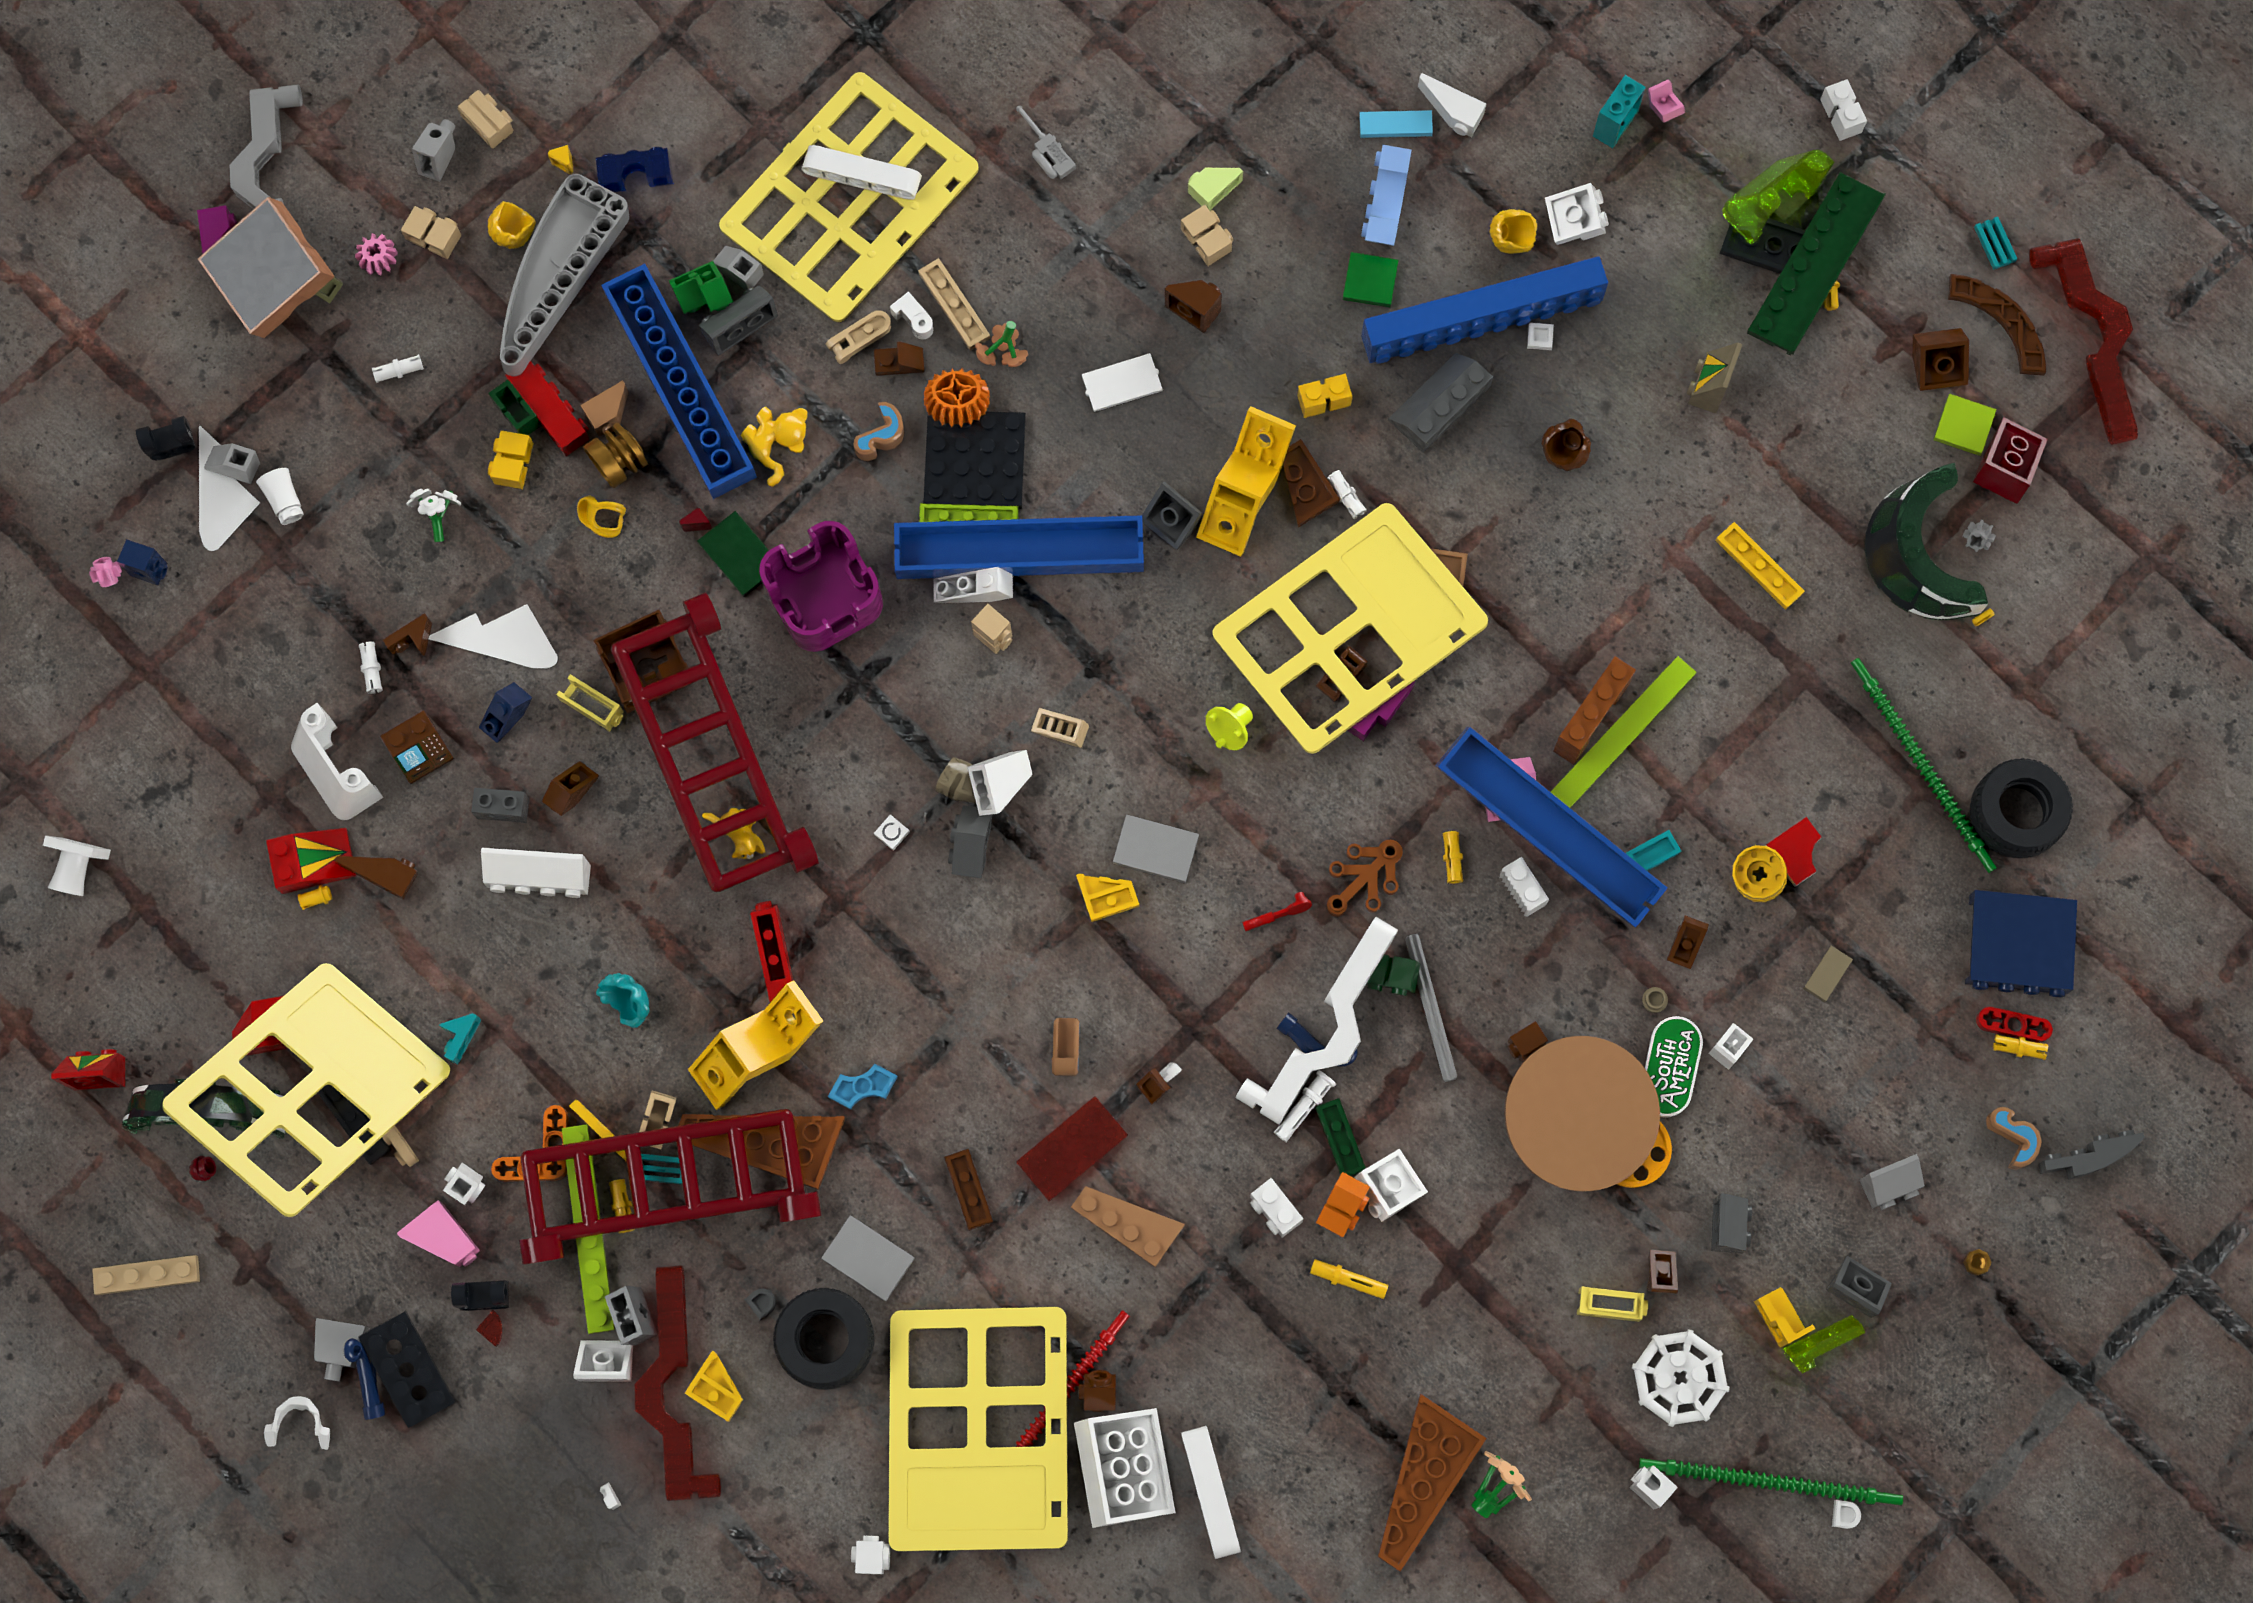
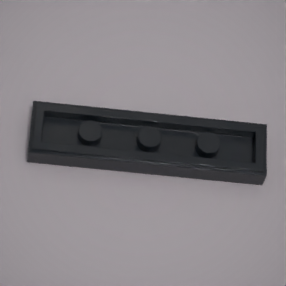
M325 1085L317 1092L350 1138L370 1121L361 1110L333 1086ZM366 1131L359 1139L364 1144L373 1135ZM381 1138L363 1154V1157L369 1165H372L392 1149Z

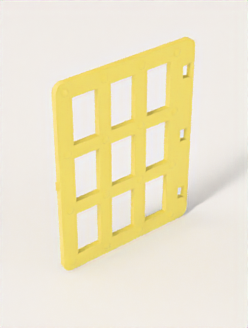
M857 72L851 76L797 137L783 148V152L722 217L719 226L722 233L835 322H842L978 173V162L868 75ZM862 94L881 110L848 145L831 132L829 128ZM894 119L911 132L913 136L890 160V164L906 167L925 145L943 157L946 162L918 191L915 199L908 200L888 195L902 206L903 209L870 244L853 231L851 227L882 193L864 189L841 216L837 218L818 203L836 182L818 178L804 192L785 176L805 156L808 147L815 145L817 141L829 149L863 157L861 154ZM955 179L960 183L950 193L946 187ZM775 188L792 201L794 205L761 240L744 227L742 223ZM808 214L825 227L827 231L802 259L793 266L778 254L775 249ZM904 233H907L911 237L901 246L897 241ZM841 240L859 254L860 257L833 287L826 292L807 276L837 242ZM857 286L862 291L852 300L848 295Z

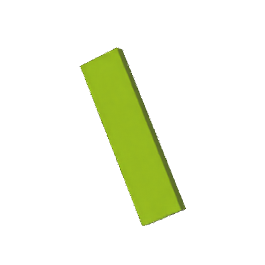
M920 503L919 522L1018 519L1019 508L1018 506Z

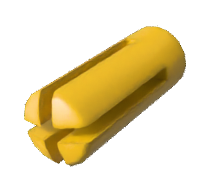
M1989 608L1973 618L1972 622L1977 627L1995 614Z

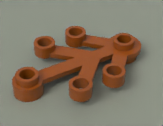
M1385 840L1379 847H1360L1358 844L1348 846L1346 853L1347 857L1351 860H1357L1360 857L1376 858L1370 865H1343L1339 861H1334L1330 864L1329 873L1334 878H1339L1342 875H1359L1340 895H1333L1329 898L1327 910L1332 916L1338 917L1343 915L1347 909V902L1366 883L1368 885V899L1366 900L1365 907L1369 912H1377L1381 906V901L1378 898L1377 872L1384 865L1386 881L1383 884V891L1388 895H1393L1397 892L1399 885L1395 878V864L1400 861L1403 851L1401 845L1395 840ZM1387 848L1394 849L1395 854L1389 856L1386 854L1385 850ZM1350 849H1358L1359 854L1357 856L1351 855ZM1337 865L1341 867L1342 871L1334 873L1332 867ZM1393 883L1395 889L1390 891L1386 888V885ZM1338 900L1342 903V907L1334 908L1332 903ZM1369 901H1376L1378 906L1376 908L1369 907Z

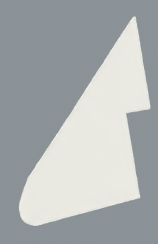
M199 426V533L204 547L209 551H215L221 547L260 502L236 479L204 469L213 446L220 444Z
M527 604L483 626L475 613L429 636V640L530 668H550L558 660L557 654Z

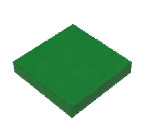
M1351 252L1343 300L1391 308L1399 260Z

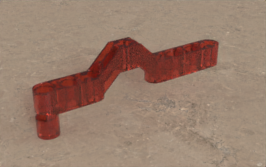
M2079 238L2057 242L2054 247L2051 244L2030 248L2029 260L2034 270L2056 265L2069 308H2077L2098 321L2104 343L2098 353L2086 356V367L2109 443L2114 445L2136 440L2138 438V428L2116 358L2133 330L2127 307L2096 290L2085 251Z
M683 1265L657 1267L656 1294L659 1357L634 1384L635 1409L638 1414L663 1435L667 1501L692 1499V1493H698L699 1499L720 1497L721 1482L719 1473L694 1475L691 1423H678L665 1411L664 1383L678 1368L688 1367L689 1362L685 1274Z

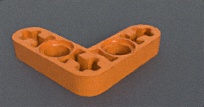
M552 1105L544 1112L543 1148L549 1147V1140L553 1136H560L563 1141L562 1132L555 1130L549 1132V1128L554 1129V1121L549 1118L554 1115L555 1111H558L563 1116L562 1119H558L557 1127L559 1129L568 1127V1113L561 1106ZM501 1157L493 1162L491 1171L498 1180L503 1182L524 1181L520 1157ZM566 1160L557 1161V1164L562 1166L561 1170H557V1175H554L549 1170V1167H552L554 1162L537 1164L539 1180L557 1181L564 1178L567 1174ZM515 1162H518L517 1172L519 1176H515V1171H506L505 1176H502V1173L497 1171L498 1168L502 1167L503 1163L510 1168H515Z

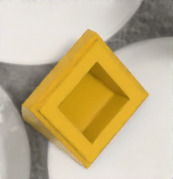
M568 145L549 150L548 156L551 164L572 175V155Z

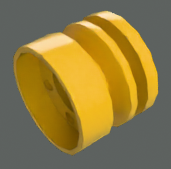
M1755 845L1746 848L1737 856L1733 864L1732 876L1737 890L1745 898L1753 902H1767L1775 899L1782 893L1787 883V869L1784 860L1776 850L1770 847ZM1763 869L1767 878L1757 881L1756 876L1753 874Z

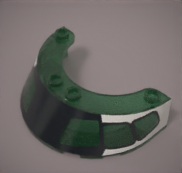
M1955 463L1936 468L1890 492L1876 507L1865 533L1864 552L1866 563L1877 587L1882 589L1891 599V602L1899 608L1932 620H1953L1977 616L1988 605L1985 589L1980 583L1962 580L1942 571L1930 559L1922 541L1921 527L1927 508L1938 496L1953 489L1957 484L1958 474Z
M175 1079L174 1084L139 1085L134 1088L122 1121V1129L132 1134H137V1130L150 1131L152 1123L158 1126L179 1125L164 1112L162 1106L165 1097L186 1079ZM216 1082L189 1104V1107L212 1127L223 1128L224 1123H229V1127L240 1131H245L264 1114L262 1110L235 1087L216 1085ZM271 1090L276 1096L283 1097L280 1095L279 1090ZM277 1128L270 1135L284 1139L285 1130Z

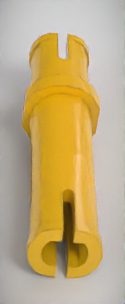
M1314 1259L1310 1274L1332 1281L1331 1284L1333 1285L1338 1283L1384 1299L1388 1289V1284L1342 1269V1265L1339 1264L1334 1266Z

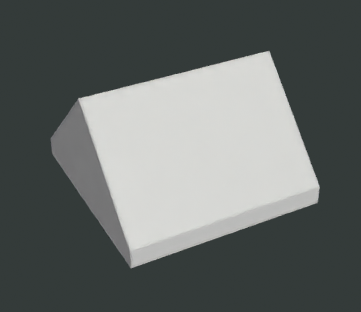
M581 1340L573 1374L574 1379L584 1382H632L633 1345H621L620 1341Z

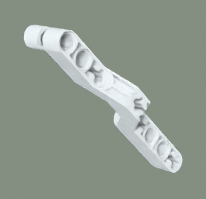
M1375 917L1334 983L1324 1002L1334 1008L1338 1028L1326 1048L1306 1054L1295 1048L1269 1091L1247 1078L1237 1093L1236 1099L1251 1108L1258 1104L1262 1107L1260 1110L1262 1115L1280 1125L1313 1071L1349 1062L1361 1042L1353 1005L1393 941L1398 929Z

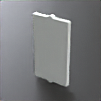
M1150 353L1082 374L1086 387L1085 394L1089 396L1094 412L1163 391L1158 377L1159 370L1155 369Z

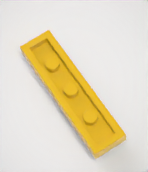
M1735 522L1716 538L1715 541L1785 610L1805 592Z

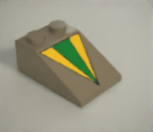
M1735 343L1706 353L1704 360H1698L1694 373L1699 375L1696 382L1691 380L1687 395L1691 396L1689 405L1713 413L1717 412L1743 344Z

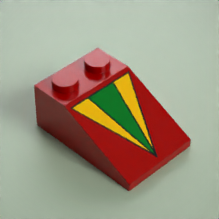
M347 828L289 834L266 840L275 888L282 894L357 876L334 861L337 856L353 857Z
M113 1049L101 1050V1054L91 1055L89 1051H79L75 1053V1056H67L51 1073V1079L74 1091L125 1087V1057Z

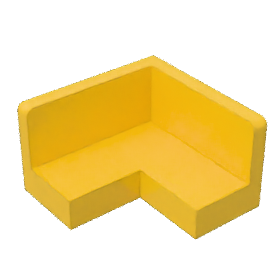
M1781 1287L1754 1301L1780 1348L1815 1330L1813 1324L1807 1328L1804 1327Z

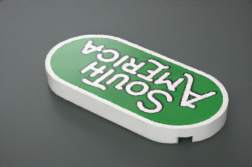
M1674 1016L1666 1018L1655 1027L1651 1035L1644 1066L1652 1079L1658 1095L1660 1117L1664 1118L1681 1113L1690 1103L1703 1046V1039L1699 1028L1692 1021L1684 1017Z

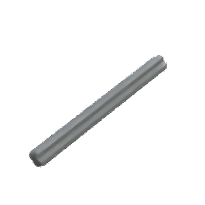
M1418 934L1409 935L1405 941L1410 959L1416 960L1421 964L1417 985L1442 1077L1445 1082L1453 1081L1457 1078V1073Z

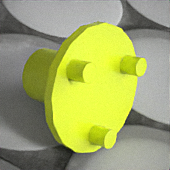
M1242 703L1236 704L1231 710L1217 706L1210 709L1206 715V726L1211 736L1217 741L1215 743L1218 748L1225 747L1229 750L1243 748L1248 741V733L1245 726L1252 721L1253 714Z

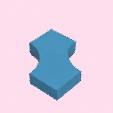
M876 1064L868 1072L860 1076L848 1077L840 1074L828 1098L851 1110L858 1101L866 1097L877 1096L886 1099L898 1076Z

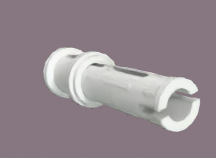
M1320 1070L1316 1072L1317 1077L1309 1087L1303 1089V1096L1274 1131V1134L1286 1143L1315 1105L1318 1106L1323 1102L1322 1098L1328 1090L1336 1086V1083Z

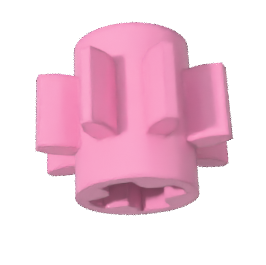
M103 557L92 563L93 567L90 568L89 574L93 583L99 582L101 587H109L119 581L118 577L121 576L122 570L117 561L112 562L110 557Z

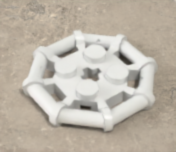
M1690 1329L1673 1334L1653 1335L1651 1342L1638 1361L1632 1365L1640 1399L1638 1403L1662 1418L1671 1427H1674L1675 1424L1701 1420L1708 1421L1710 1419L1709 1416L1724 1394L1729 1392L1730 1388L1727 1386L1722 1351L1712 1347ZM1683 1343V1351L1668 1353L1665 1345ZM1691 1345L1708 1357L1703 1361L1689 1352ZM1658 1350L1662 1355L1655 1368L1647 1366ZM1710 1363L1713 1364L1716 1382H1708V1372L1705 1366ZM1683 1371L1686 1373L1685 1378L1687 1382L1686 1384L1681 1382L1678 1385L1675 1383L1676 1377L1674 1373H1681ZM1646 1374H1652L1655 1382V1391L1650 1393L1648 1391ZM1706 1388L1714 1390L1703 1406L1698 1400ZM1659 1395L1671 1404L1670 1410L1668 1411L1653 1399ZM1692 1403L1696 1410L1678 1413V1405Z

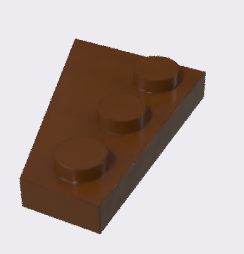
M1300 439L1290 445L1283 461V466L1298 527L1339 503L1340 498L1303 441Z

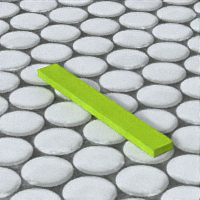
M1677 656L1554 787L1551 793L1571 808L1697 672Z

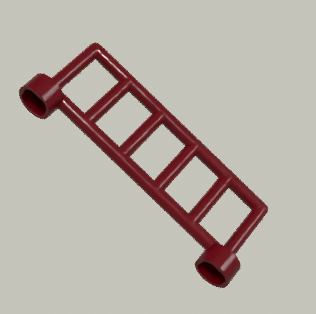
M705 592L683 601L685 615L614 643L611 647L612 655L711 890L721 892L787 863L791 864L796 873L819 864L815 848L805 828L801 827L792 832H787L706 636L720 631L721 625L707 593ZM687 630L700 664L643 687L629 654ZM707 678L720 710L662 734L649 701ZM726 725L739 758L682 781L669 748ZM746 771L759 804L702 828L688 795ZM765 818L779 851L721 875L708 842Z
M789 1109L526 1150L520 1157L532 1238L519 1240L522 1264L564 1258L562 1241L773 1206H778L780 1223L821 1216L818 1191L805 1193L794 1119ZM779 1126L788 1188L752 1194L743 1131ZM728 1134L737 1197L701 1202L692 1139ZM676 1142L686 1205L650 1211L640 1148ZM625 1150L634 1213L598 1219L589 1156ZM573 1159L582 1222L546 1228L537 1164Z

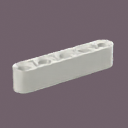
M816 145L808 147L802 166L804 173L814 177L908 200L915 199L922 177L918 171Z
M1207 1426L1181 1432L1215 1559L1241 1552Z

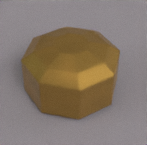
M1977 1249L1967 1253L1963 1263L1967 1272L1977 1276L1988 1272L1992 1262L1988 1253Z

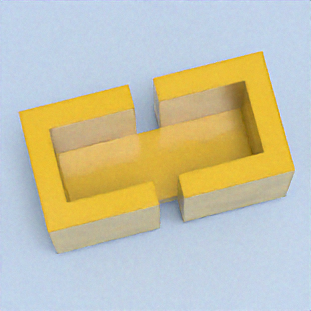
M1346 373L1326 378L1322 385L1319 380L1298 386L1297 396L1304 418L1325 413L1326 399H1329L1330 411L1351 406L1352 393Z
M500 431L499 438L495 439L493 451L497 454L494 457V461H490L488 466V475H490L494 484L523 489L528 470L527 467H524V463L529 464L534 444L529 435Z

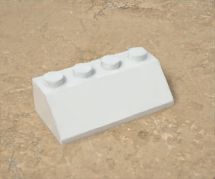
M494 848L481 849L483 883L487 888H490L491 892L504 893L505 889L515 890V893L525 895L530 894V891H539L544 896H555V893H565L566 897L580 898V894L588 895L591 865L583 854Z

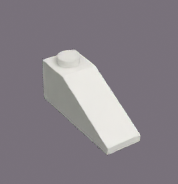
M1421 73L1418 88L1457 134L1467 135L1472 138L1485 113L1486 103Z

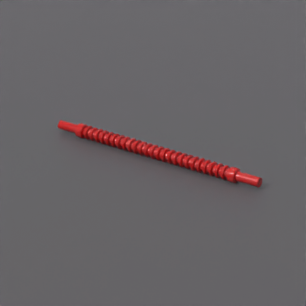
M1122 1310L1107 1330H1102L1099 1334L1100 1339L1094 1341L1095 1346H1090L1091 1351L1085 1352L1086 1357L1081 1358V1364L1077 1363V1369L1071 1370L1073 1374L1071 1376L1067 1375V1398H1071L1069 1394L1075 1392V1386L1079 1387V1381H1084L1083 1376L1089 1374L1088 1369L1094 1368L1093 1363H1098L1097 1358L1099 1356L1103 1357L1102 1351H1107V1346H1111L1114 1343L1115 1335L1130 1317L1125 1311ZM1043 1406L1045 1409L1043 1412L1039 1411L1040 1416L1034 1418L1035 1423H1030L1031 1428L1029 1430L1025 1429L1026 1434L1020 1435L1021 1441H1016V1447L1033 1446V1440H1038L1037 1435L1043 1434L1042 1429L1046 1428L1045 1406Z

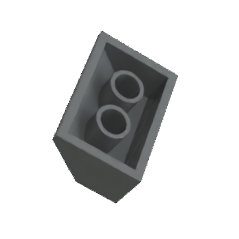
M758 285L755 288L747 289L742 294V297L728 304V307L715 315L711 314L705 317L699 327L704 338L719 356L778 316L773 297Z

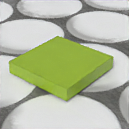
M1949 394L1933 440L1981 456L1997 409Z

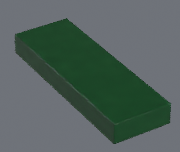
M1340 1098L1316 1106L1317 1115L1340 1175L1344 1172L1352 1177L1365 1170V1164Z

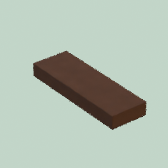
M969 1149L945 1156L944 1159L969 1231L993 1223Z

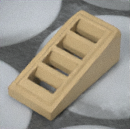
M1039 708L1031 732L1081 748L1089 725L1084 720ZM1046 717H1049L1046 730L1042 729ZM1058 720L1055 732H1052L1055 721ZM1067 723V724H1069V725H1068V727H1067V730H1066L1065 735H1063L1062 733H1063L1065 724Z

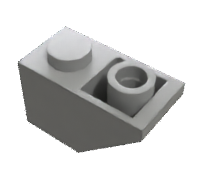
M725 246L713 260L717 269L744 290L753 288L764 275L761 263L737 248Z
M231 443L213 446L204 469L251 484L260 461L255 450Z

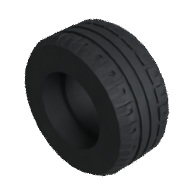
M2028 758L2011 759L1992 768L1976 786L1970 803L1971 823L1974 825V830L1978 833V836L1985 842V845H1988L1994 852H1999L2000 855L2011 858L2017 857L2018 859L2031 858L2051 848L2067 831L2073 813L2071 793L2068 791L2069 788L2066 786V782L2062 780L2061 775L2059 776L2058 772L2053 771L2054 769L2048 767L2047 764L2044 765L2040 761L2037 762V760ZM2008 788H2021L2032 793L2042 807L2043 818L2039 826L2034 829H2020L2011 825L2004 818L2000 810L1999 799L2001 794Z
M815 1288L802 1292L800 1295L795 1296L796 1298L794 1299L792 1298L779 1314L774 1327L775 1331H773V1346L782 1368L789 1376L802 1385L819 1390L839 1388L856 1379L870 1362L869 1360L874 1350L875 1336L873 1325L865 1309L850 1295L833 1288ZM828 1314L839 1318L846 1326L848 1345L845 1352L837 1360L824 1364L816 1363L808 1359L803 1353L800 1346V1334L808 1320L817 1315Z

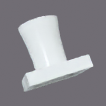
M45 836L43 846L61 850L55 873L48 888L83 896L89 857L109 859L111 850L66 838Z

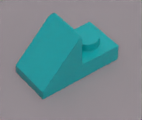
M472 1013L439 1024L443 1030L455 1035L453 1039H449L444 1048V1052H446L444 1057L457 1065L459 1064L482 1020L477 1015Z

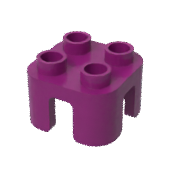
M835 521L820 522L809 528L807 532L810 543L792 554H788L784 545L780 544L769 550L760 563V576L771 603L794 642L800 648L811 652L825 650L872 624L880 616L883 608V599L875 573L871 567H866L859 554L857 543L850 531L844 525Z

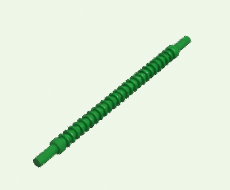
M1860 658L1853 660L1851 665L1863 681L1864 690L1870 692L1869 697L1874 698L1873 703L1878 704L1877 709L1882 710L1881 715L1886 716L1885 721L1890 722L1889 727H1893V733L1898 734L1897 739L1902 740L1901 746L1905 745L1906 747L1904 751H1909L1908 757H1913L1912 763L1918 765L1916 769H1920L1922 771L1920 775L1926 777L1924 781L1930 783L1928 787L1933 788L1932 793H1936V799L1941 800L1940 805L1945 806L1944 812H1949L1948 818H1953L1952 824L1956 823V830H1961L1960 836H1965L1964 842L1969 843L1968 848L1971 853L1975 852L1988 873L1997 869L1983 847L1985 843L1981 838H1977V832L1974 833L1972 831L1974 827L1969 826L1970 821H1966V815L1961 814L1962 809L1957 808L1958 802H1953L1954 796H1949L1950 790H1945L1946 784H1941L1942 778H1937L1938 772L1933 771L1934 766L1929 765L1930 760L1925 759L1926 754L1921 753L1922 748H1918V742L1913 741L1914 736L1909 735L1911 731L1905 729L1907 725L1901 723L1903 719L1897 717L1899 713L1894 712L1895 706H1890L1891 700H1886L1887 694H1882L1883 688L1878 687L1879 682L1877 679L1871 677Z
M1639 1459V1469L1644 1466L1648 1468L1654 1465L1660 1472H1665L1667 1476L1678 1474V1477H1681L1684 1474L1686 1478H1689V1476H1693V1479L1700 1477L1701 1480L1708 1478L1709 1482L1715 1479L1717 1483L1719 1480H1723L1724 1484L1730 1481L1731 1485L1734 1482H1738L1739 1486L1745 1483L1746 1487L1752 1484L1754 1488L1760 1485L1761 1489L1767 1486L1769 1490L1774 1487L1776 1491H1779L1782 1488L1783 1492L1789 1489L1791 1493H1794L1796 1490L1798 1494L1805 1492L1806 1495L1813 1493V1496H1817V1494H1820L1821 1497L1828 1495V1498L1835 1496L1837 1500L1843 1497L1844 1501L1847 1498H1850L1852 1502L1858 1499L1859 1503L1865 1500L1866 1504L1874 1505L1876 1502L1900 1506L1903 1504V1495L1877 1492L1876 1488L1868 1487L1864 1490L1861 1486L1859 1489H1856L1855 1485L1849 1488L1847 1484L1841 1487L1840 1483L1834 1486L1833 1482L1827 1485L1825 1481L1819 1484L1818 1480L1812 1483L1810 1479H1807L1806 1482L1803 1481V1478L1797 1481L1795 1477L1788 1479V1476L1781 1478L1780 1475L1773 1477V1474L1766 1476L1764 1472L1762 1475H1758L1757 1471L1751 1474L1750 1470L1743 1473L1742 1469L1736 1472L1735 1468L1728 1471L1727 1467L1721 1470L1720 1466L1714 1469L1712 1465L1707 1468L1705 1464L1699 1467L1698 1463L1692 1466L1690 1462H1687L1685 1465L1683 1461L1676 1463V1460L1667 1459L1666 1461Z

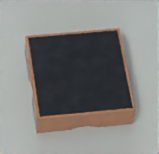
M270 197L262 201L198 258V261L248 332L265 338L285 321L298 305L310 299L335 277L319 253L306 241L301 228L284 204Z

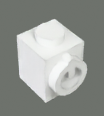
M461 1163L458 1169L452 1167L444 1178L448 1183L443 1191L464 1205L467 1201L473 1203L485 1186L481 1182L483 1176L464 1163Z
M863 1536V1541H857L856 1546H852L851 1562L856 1563L855 1573L884 1574V1570H889L890 1545L879 1541V1536Z

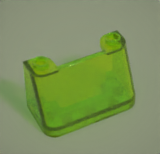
M1811 150L1779 159L1727 200L1722 210L1723 216L1744 238L1753 244L1762 235L1761 230L1770 215L1780 206L1781 199L1778 192L1784 189L1791 197L1795 193H1805V197L1809 199L1817 192L1835 162L1821 150Z

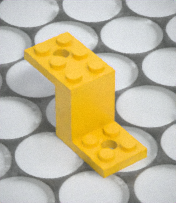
M1250 406L1234 452L1215 479L1196 538L1240 557L1242 556L1257 513L1276 484L1296 425ZM1266 434L1271 442L1262 441L1259 435ZM1221 521L1229 522L1232 529L1224 528Z
M791 981L784 986L765 1010L720 1031L688 1068V1071L715 1109L718 1110L728 1103L746 1081L790 1060L822 1024L823 1020L796 982Z

